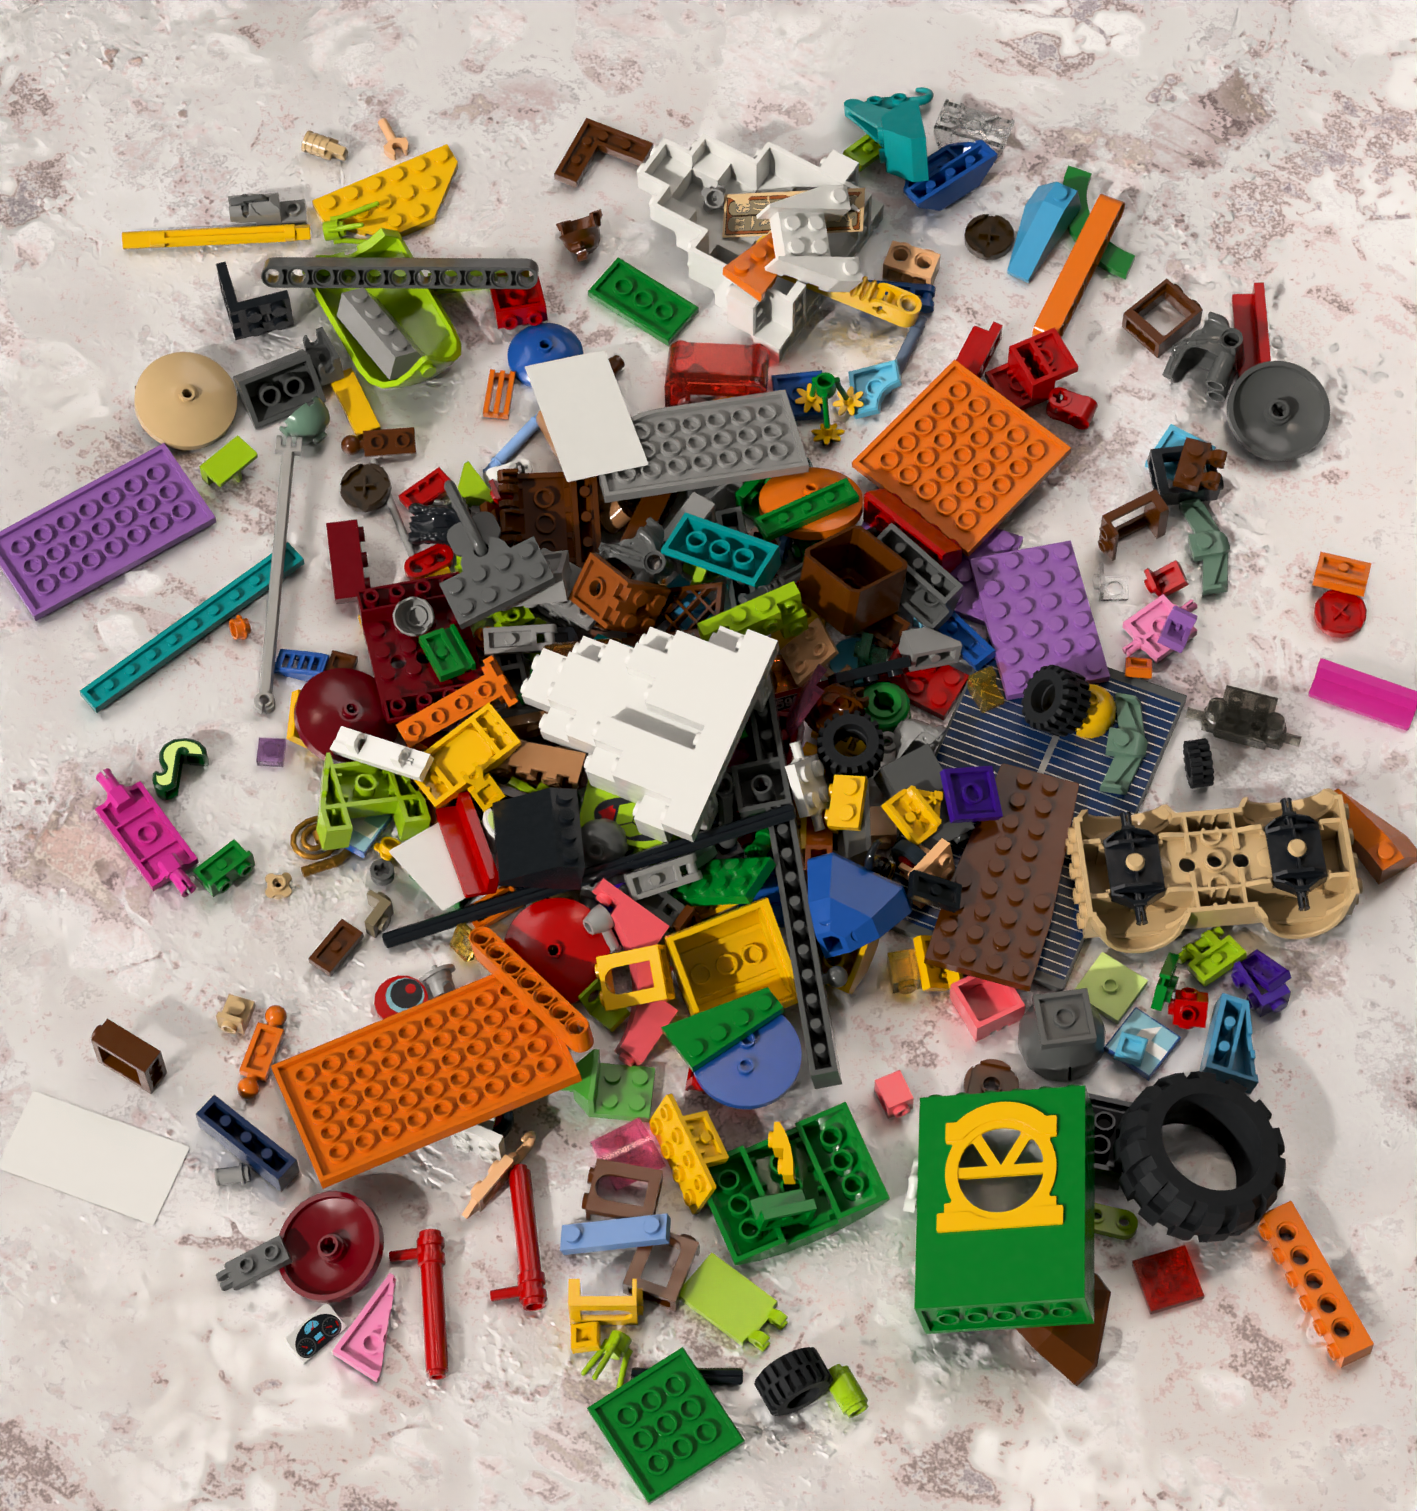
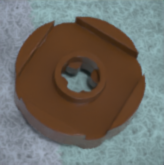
M986 1059L980 1061V1064L972 1066L967 1071L963 1086L965 1093H984L987 1091L984 1085H989L990 1081L995 1082V1087L999 1088L994 1091L1003 1092L1019 1088V1080L1007 1063L997 1059Z

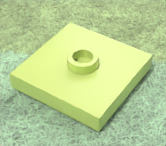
M1102 952L1075 989L1087 988L1090 1003L1094 1005L1098 1013L1118 1025L1146 987L1148 980Z

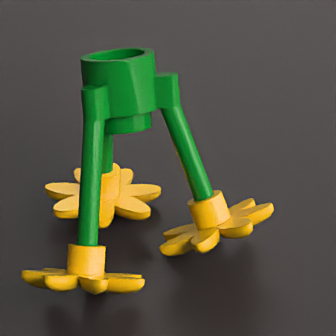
M825 372L811 379L812 384L809 383L807 385V391L801 388L797 389V393L801 397L796 399L795 403L804 404L803 411L805 413L811 409V406L816 412L820 413L821 408L819 404H823L824 424L821 423L820 429H813L811 432L815 435L813 438L814 442L823 440L825 445H829L830 440L840 442L841 438L839 436L845 433V430L837 429V423L830 424L828 399L833 397L836 388L838 390L837 395L841 400L833 402L832 405L840 407L838 411L839 416L845 414L847 410L851 416H854V407L860 408L864 404L859 401L863 396L862 391L854 394V388L850 386L846 393L840 383V378Z

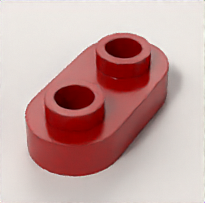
M435 544L410 556L404 564L406 577L409 580L421 579L446 567L450 568L454 562L452 549L445 544ZM439 558H444V559H445V560L442 561V562H438V561H437V559H439ZM416 569H421V570H422V571L419 572V573H415V572H414Z

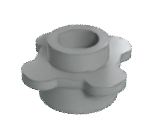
M718 185L713 189L707 187L702 189L701 195L704 197L705 202L703 208L706 212H711L713 209L718 208L724 210V193L726 189L722 185ZM713 196L717 197L716 201L712 200Z

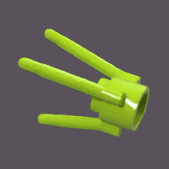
M376 201L344 214L332 216L330 221H324L323 234L325 240H333L334 244H361L365 242L366 239L342 237L346 236V230L362 228L364 223L345 225V222L341 220L379 206V202Z
M613 1330L609 1338L604 1339L601 1350L594 1354L581 1371V1375L585 1376L603 1353L605 1355L592 1376L593 1380H597L610 1358L619 1360L622 1357L616 1389L621 1387L624 1383L629 1358L633 1353L629 1348L632 1342L631 1338L621 1331Z

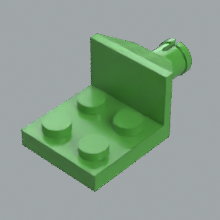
M593 1049L576 1063L582 1081L560 1090L573 1092L574 1100L589 1117L649 1122L655 1068L601 1063L600 1049Z

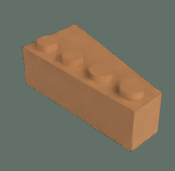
M519 739L522 744L500 766L487 772V774L511 779L514 776L536 787L542 782L552 788L577 789L578 795L585 770L586 753Z

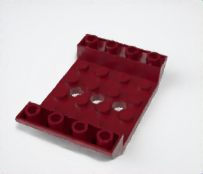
M459 571L356 591L363 635L383 716L388 724L409 718L483 676L471 627L468 626L461 629L439 583L459 574ZM408 597L425 599L433 607L435 619L432 628L424 634L440 628L446 629L451 624H454L476 663V669H469L462 675L440 682L430 662L423 664L417 661L420 657L426 656L419 644V636H407L401 633L394 625L393 612L397 603ZM396 661H402L406 664L402 668H394L392 666Z

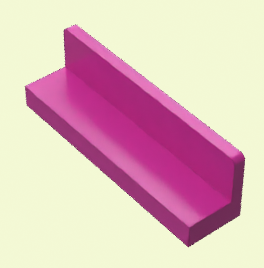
M1320 658L1315 678L1308 694L1311 698L1406 731L1409 730L1417 710V691Z

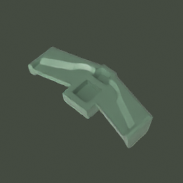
M1200 499L1181 501L1179 503V510L1183 513L1194 534L1188 535V544L1193 562L1203 560L1202 596L1228 592V553L1230 552V545L1227 536L1220 532L1205 504Z
M1116 693L1115 705L1118 728H1109L1105 753L1106 756L1114 758L1099 791L1126 795L1142 759L1146 757L1148 741L1144 733L1140 700L1134 695Z

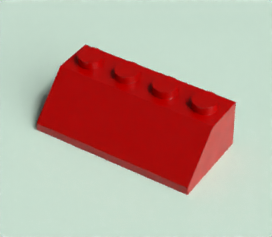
M885 488L868 491L864 494L863 521L870 527H875L879 534L892 522L948 573H951L962 562L963 549L956 540L946 537L937 525L928 523L916 509L905 505L897 494H891Z

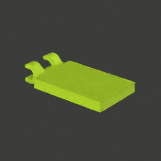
M712 1252L687 1280L680 1293V1300L742 1347L749 1341L757 1349L764 1352L770 1345V1337L760 1331L762 1326L768 1321L776 1329L782 1331L788 1324L786 1321L788 1316L782 1311L775 1309L778 1305L777 1300Z

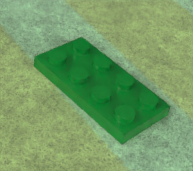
M771 857L710 860L698 868V870H701L702 879L676 887L670 895L684 906L751 904L775 868L776 863Z

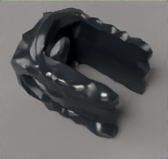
M452 503L448 505L411 504L408 512L415 516L410 517L409 528L412 532L408 533V542L417 545L424 543L445 544L451 548L447 540L448 530L453 525L461 522L455 509L452 508Z

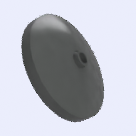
M1268 361L1251 367L1237 379L1227 401V420L1236 440L1253 455L1270 461H1289L1306 455L1321 441L1330 420V404L1324 387L1308 370L1291 362Z

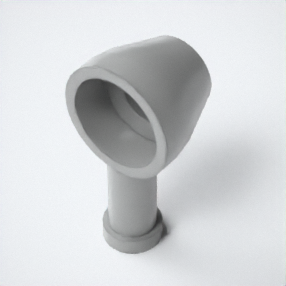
M600 904L595 906L583 920L585 929L591 935L602 933L610 948V954L622 951L623 948L618 943L612 930L614 922L610 913Z

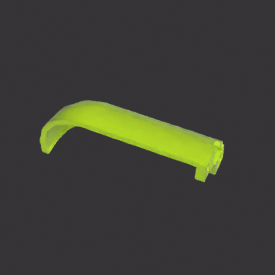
M380 228L368 240L357 245L358 250L352 254L345 255L344 252H340L334 255L315 256L414 258L399 231ZM325 269L318 271L322 276L330 275L329 271ZM349 269L343 271L347 276H354L356 274ZM378 270L369 271L372 276L381 275ZM403 270L394 271L397 276L406 275ZM311 288L357 370L372 385L383 389H396L425 382L442 373L461 355V341L456 329L432 289L365 288L385 306L425 354L400 378L389 380L337 317L341 294L359 288Z

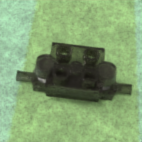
M1226 685L1223 698H1212L1204 711L1188 707L1185 717L1201 721V730L1213 733V737L1265 750L1266 747L1279 750L1283 743L1299 747L1302 736L1286 733L1287 728L1284 717L1280 713L1275 712L1278 698Z

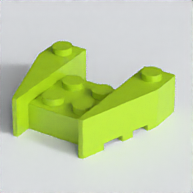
M330 752L326 753L322 770L316 827L322 850L349 847L353 831L350 820L352 818L392 814L400 841L412 838L429 828L431 818L424 796L420 791L414 789L410 783L411 779L358 761L333 764Z

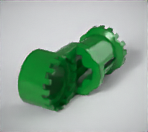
M769 827L756 832V839L744 850L747 858L767 857V854L772 849Z

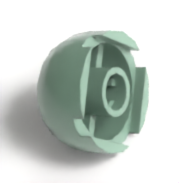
M318 396L312 398L315 402L314 404L309 406L305 403L284 421L287 427H279V430L286 438L287 436H292V443L296 444L297 437H303L302 445H308L311 442L317 445L327 437L325 431L330 424V415L327 407Z

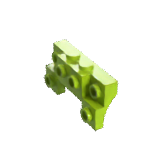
M794 581L697 623L701 639L708 642L712 633H717L720 626L743 635L746 634L748 629L765 636L780 630L784 639L798 636L804 630L809 629L807 615L802 607L801 594Z

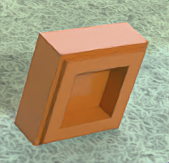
M1127 657L1125 661V677L1151 679L1152 660Z

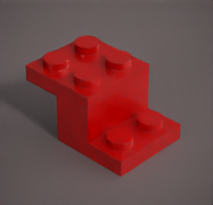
M1054 327L1009 346L1008 363L985 372V379L989 386L1023 411L1049 400V393L1055 388V381L1078 372L1079 366Z

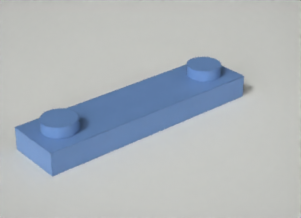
M666 1213L562 1225L560 1251L563 1255L669 1244L671 1218Z

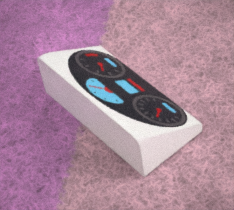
M325 1303L288 1334L284 1340L286 1346L305 1365L345 1331L347 1327L332 1307Z

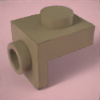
M369 890L367 893L368 904L374 909L364 922L366 933L376 938L380 931L384 932L388 928L394 912L391 899L382 892L376 893Z

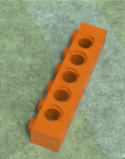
M1289 1201L1265 1212L1259 1222V1233L1263 1240H1268L1272 1246V1255L1276 1263L1283 1265L1287 1272L1285 1277L1289 1286L1292 1289L1296 1288L1299 1293L1300 1305L1306 1313L1309 1312L1314 1320L1313 1327L1318 1336H1323L1327 1342L1326 1348L1333 1361L1337 1360L1342 1368L1371 1354L1374 1346L1373 1341L1293 1202ZM1283 1233L1289 1234L1293 1240L1285 1241L1279 1235ZM1301 1257L1307 1263L1299 1265L1294 1262L1293 1258ZM1315 1281L1320 1285V1288L1313 1289L1307 1285V1282ZM1329 1305L1334 1309V1312H1324L1320 1306ZM1343 1329L1347 1332L1348 1336L1340 1337L1334 1330Z

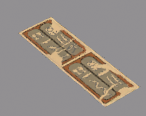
M865 188L848 189L850 207L854 204L860 211L857 212L851 209L838 221L825 220L827 233L863 232ZM805 191L725 194L722 238L768 235L771 233L770 219H757L756 215L773 202Z

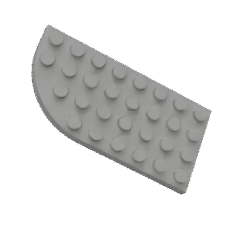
M784 389L658 408L631 417V420L647 458L648 465L599 475V481L605 503L805 473L809 472V463L786 390Z

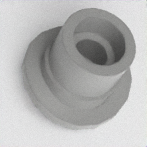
M445 964L439 967L434 965L432 966L433 970L419 978L420 983L426 981L433 997L436 998L444 994L442 986L444 981H450L453 990H455L451 973L456 968L453 964Z

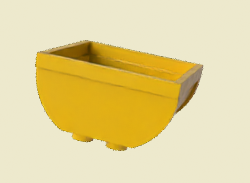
M767 897L665 936L668 958L671 966L674 968L673 972L690 1016L767 987L783 1008L798 1003L791 960Z

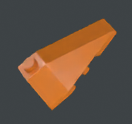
M1340 789L1334 790L1336 793L1342 794L1344 804L1347 803L1349 806V820H1347L1348 828H1352L1354 834V843L1351 844L1352 851L1357 854L1358 859L1378 885L1417 862V848L1405 834Z

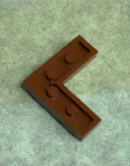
M586 118L555 171L554 180L577 188L598 151L640 166L648 160L654 148L653 143Z

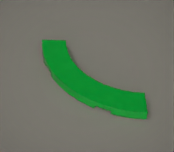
M1068 165L1063 185L1078 191L1081 209L1067 228L1076 243L1090 215L1087 204V189L1092 173ZM1109 241L1098 266L1126 280L1135 260V255L1120 249Z

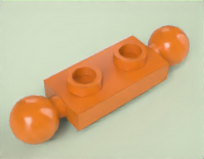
M279 1005L270 1006L266 1010L265 1019L267 1024L257 1023L241 1064L240 1075L247 1077L239 1081L237 1092L244 1099H252L258 1094L259 1085L257 1080L267 1081L271 1065L274 1063L284 1037V1029L277 1027L285 1023L287 1013Z

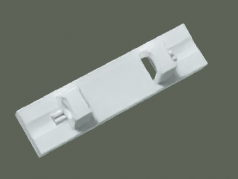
M341 726L336 739L330 747L333 754L423 782L434 760L431 754Z

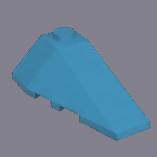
M1059 182L1037 187L1023 211L1007 270L1009 275L1030 283L1081 209L1077 190Z

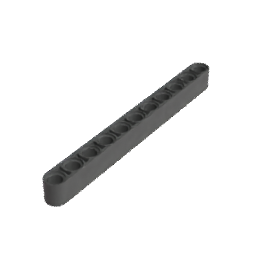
M272 257L265 261L261 279L266 286L272 288L530 289L537 283L539 268L534 260L527 258ZM275 269L280 274L273 276L268 273V270ZM300 269L305 274L298 276L294 274L293 270ZM325 269L329 271L330 275L322 276L318 271ZM349 269L356 274L354 276H347L343 271ZM378 270L381 275L372 276L369 271ZM403 270L406 275L397 276L394 271ZM428 270L432 275L426 277L422 276L419 272ZM447 270H453L457 273V275L450 277L446 275L445 272ZM478 270L482 275L475 277L470 272ZM503 270L507 272L508 275L505 277H499L498 275H496L495 272ZM527 270L532 272L533 275L531 277H524L521 272Z

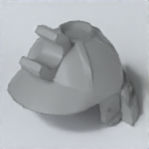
M917 719L901 721L893 733L889 731L883 732V739H888L892 743L890 746H884V753L889 754L895 751V758L898 759L927 743L934 752L944 737L947 728L944 725L937 726L935 723L928 724Z

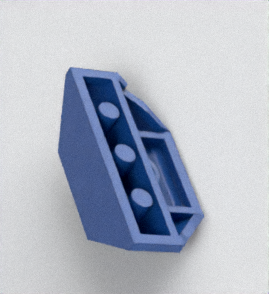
M983 140L947 144L927 157L929 181L911 182L906 180L903 193L919 208L941 211L979 187L998 158V154Z

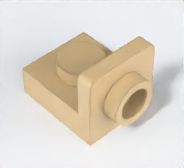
M229 994L222 1012H218L216 1015L218 1026L230 1034H235L236 1032L245 1034L256 1006L255 1001Z

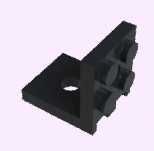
M226 261L216 264L220 289L235 340L251 336L256 337L266 332L284 330L294 326L287 290L237 302Z

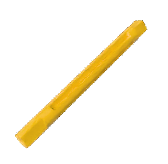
M310 224L122 232L123 249L311 240Z

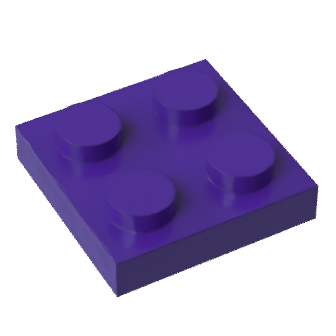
M992 766L948 768L940 772L950 823L999 820L1003 817Z

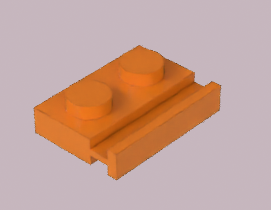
M1320 552L1312 585L1364 597L1372 563Z

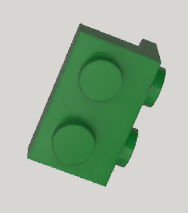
M233 839L192 872L193 876L215 897L219 893L226 892L239 877L248 875L255 866L253 854L250 851L246 852Z

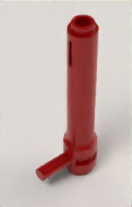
M516 1164L509 1171L508 1175L519 1274L517 1275L518 1286L491 1290L490 1297L492 1302L519 1297V1302L523 1305L524 1310L538 1311L545 1308V1302L548 1298L547 1291L543 1288L546 1280L545 1273L541 1270L531 1172L527 1169V1165Z
M425 1229L419 1232V1238L416 1240L417 1248L390 1251L389 1259L391 1263L417 1259L418 1266L421 1268L426 1373L429 1374V1379L440 1380L444 1379L448 1372L443 1266L446 1264L445 1253L442 1252V1249L445 1247V1240L441 1236L440 1230Z

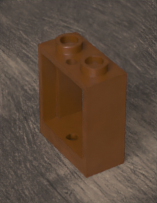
M1166 278L1124 312L1122 327L1154 356L1159 358L1172 345H1175L1201 323L1203 309L1197 301L1191 300L1185 295L1180 286L1173 284ZM1164 300L1186 318L1165 336L1143 318Z
M106 1019L103 1025H98L93 1031L91 1042L98 1062L152 1094L167 1074L161 1051L109 1019Z

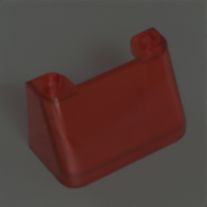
M683 340L672 343L668 350L665 374V407L678 406V402L682 398H685V401H690L691 395L738 397L768 392L769 349L762 344L694 343Z

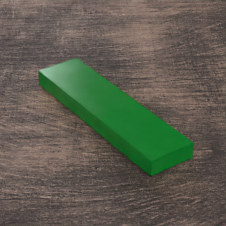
M845 478L754 518V524L764 540L769 542L859 502V495L848 479Z

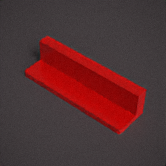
M1264 282L1254 283L1252 294L1232 295L1234 328L1242 333L1245 361L1244 365L1238 369V378L1251 367L1271 361Z
M993 321L989 331L973 326L956 361L981 379L1002 339L1003 325Z
M469 791L458 793L456 806L438 808L435 812L464 897L470 898L494 894L499 883L496 865Z

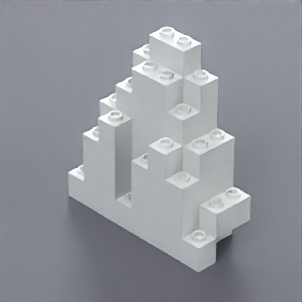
M705 133L702 134L698 141L695 140L691 144L689 150L664 138L659 145L654 146L650 158L646 163H642L639 166L636 174L638 177V188L653 195L649 202L650 219L675 231L677 247L688 252L687 266H689V278L713 290L715 305L727 311V323L752 335L753 350L780 363L827 296L807 289L806 285L799 281L792 283L777 277L775 284L771 289L767 290L765 297L759 302L722 275L723 267L756 244L757 240L762 236L722 238L724 210L718 208L713 209L711 212H706L703 208L705 202L701 191L706 187L713 189L718 185H722L726 189L725 197V194L808 191L823 185H847V189L860 188L858 187L859 162L832 150L829 156L823 157L819 166H816L769 141L763 149H758L754 158ZM865 191L863 232L827 233L831 257H856L882 221L884 204L872 199L871 193ZM713 196L712 200L716 201L717 197ZM852 204L851 209L859 212L860 210Z
M722 626L719 627L717 633H712L709 642L679 630L673 636L650 627L647 634H642L639 643L637 642L634 648L612 639L606 645L583 636L581 642H576L572 652L569 651L567 657L543 648L541 654L535 656L531 666L532 674L529 679L526 678L520 692L526 704L548 712V714H543L539 723L543 739L574 751L586 753L587 758L584 768L586 769L585 771L591 786L636 803L632 816H635L634 820L640 834L663 843L670 842L673 834L694 842L699 830L706 831L711 829L717 816L718 801L716 791L752 710L755 709L762 712L773 689L769 672L780 648L778 640L748 629L746 634L743 635Z

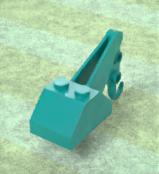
M924 87L916 88L915 91L917 93L926 94L923 96L906 97L903 93H896L891 97L871 96L865 102L858 99L846 100L844 102L845 116L882 147L879 148L880 163H885L886 173L911 182L929 181L926 135L919 106L931 102L934 96L931 89Z

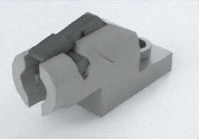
M279 193L228 196L231 222H256L257 226L307 224L305 199L280 202Z

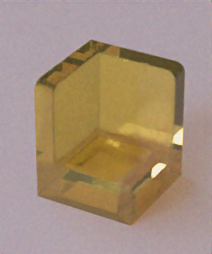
M992 666L968 676L967 689L981 713L1004 704L1005 701L996 685L997 674Z

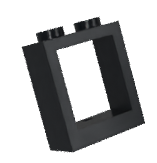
M1184 446L1150 449L1147 464L1152 488L1157 490L1167 506L1177 505L1181 501L1200 499L1202 502L1218 499L1220 490H1223L1224 487L1222 475L1217 491L1199 486L1198 492L1179 487L1169 488L1164 463L1179 461ZM1206 464L1207 472H1217L1216 467Z

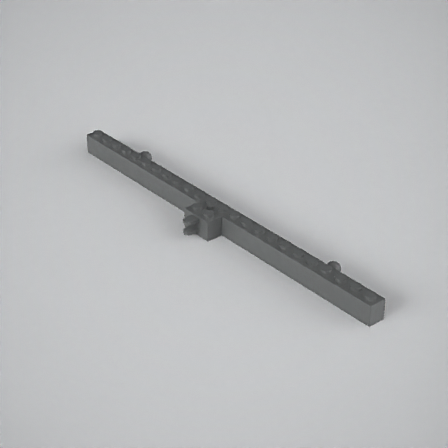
M741 506L715 511L717 524L747 534L746 522ZM726 577L731 608L742 604V597L757 590V587ZM771 669L769 675L773 689L762 712L753 709L750 714L757 761L731 766L734 782L731 791L734 793L732 800L733 812L738 811L740 819L787 804H793L794 806L792 790L785 769L787 760ZM797 818L769 827L774 862L776 863L775 869L810 1076L814 1088L820 1089L842 1084L825 985L829 984L835 988L844 986L848 980V973L841 966H833L827 973L823 974L818 940L815 935L808 904V882Z

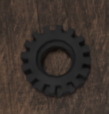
M1204 738L1184 741L1183 759L1190 788L1213 786L1214 769L1208 740Z

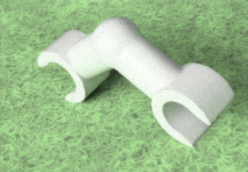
M914 1157L903 1211L914 1213L917 1204L918 1157Z

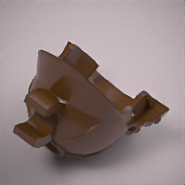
M601 209L589 213V216L573 221L567 220L556 224L558 230L561 231L559 239L568 251L577 254L578 262L588 259V254L593 253L599 245V227L601 226L603 216Z
M838 683L831 684L821 691L810 695L805 700L801 709L804 721L813 731L819 734L820 727L824 728V722L827 718L832 721V715L837 712L841 716L844 710H849V714H854L855 710L860 711V716L864 717L866 714L864 708L869 706V697H864L863 687L851 690L850 687Z

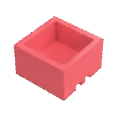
M967 976L952 983L950 986V999L975 1042L989 1036L995 1030L998 1032L1002 1030V1027L1010 1026L1020 1021L1024 1015L1025 1004L1013 987L972 976Z

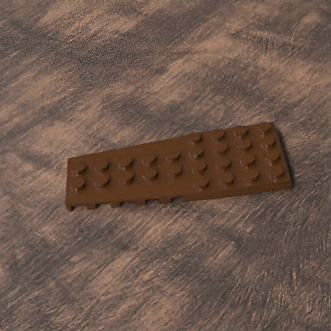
M1003 763L995 778L1003 817L999 820L976 822L951 879L952 882L962 884L960 910L953 913L940 909L924 963L1030 992L1052 921L1067 847L1065 840L1068 839V828L1071 827L1079 784Z

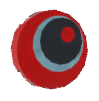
M398 975L387 979L379 986L375 993L374 1005L378 1017L382 1020L429 1000L425 986L419 980L410 976Z

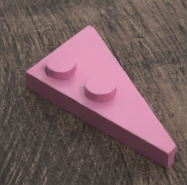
M391 1273L388 1274L332 1350L333 1355L377 1383L381 1377L396 1278Z

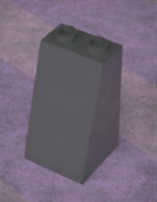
M927 743L882 766L873 780L886 800H889L902 789H908L910 786L930 792L935 790L943 792V800L940 806L941 824L932 836L920 844L931 850L941 838L949 843L955 842L956 845L970 838L969 833L975 827L972 822L950 823L940 772L943 769Z

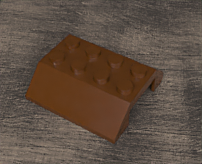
M518 468L497 471L498 483H501L498 486V491L513 496V500L504 499L499 501V507L503 508V510L499 511L501 533L506 534L501 536V540L505 541L506 544L515 546L534 536L540 550L542 548H546L551 552L568 550L569 562L581 569L590 552H600L598 550L601 544L597 476L567 482L564 472L518 473Z

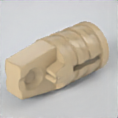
M309 130L303 138L302 152H308L331 161V158L345 161L348 155L347 148L339 145V141L331 137H326Z

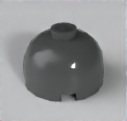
M607 818L591 820L581 827L585 869L627 855L629 846L625 836L626 833L617 822Z

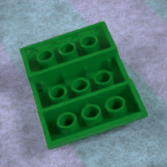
M846 1102L796 1122L795 1128L785 1131L795 1164V1184H784L782 1174H778V1158L774 1156L773 1148L768 1147V1139L748 1148L742 1145L727 1152L729 1159L726 1163L708 1167L716 1184V1189L707 1202L735 1265L764 1260L813 1243L858 1221L890 1200ZM797 1189L803 1191L806 1200L814 1198L817 1210L811 1221L761 1232L758 1230L749 1205L751 1199Z

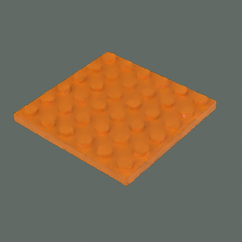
M954 359L852 461V467L880 489L885 488L891 494H897L905 505L916 509L928 523L937 525L946 537L956 540L963 549L962 553L969 557L1071 453V447Z

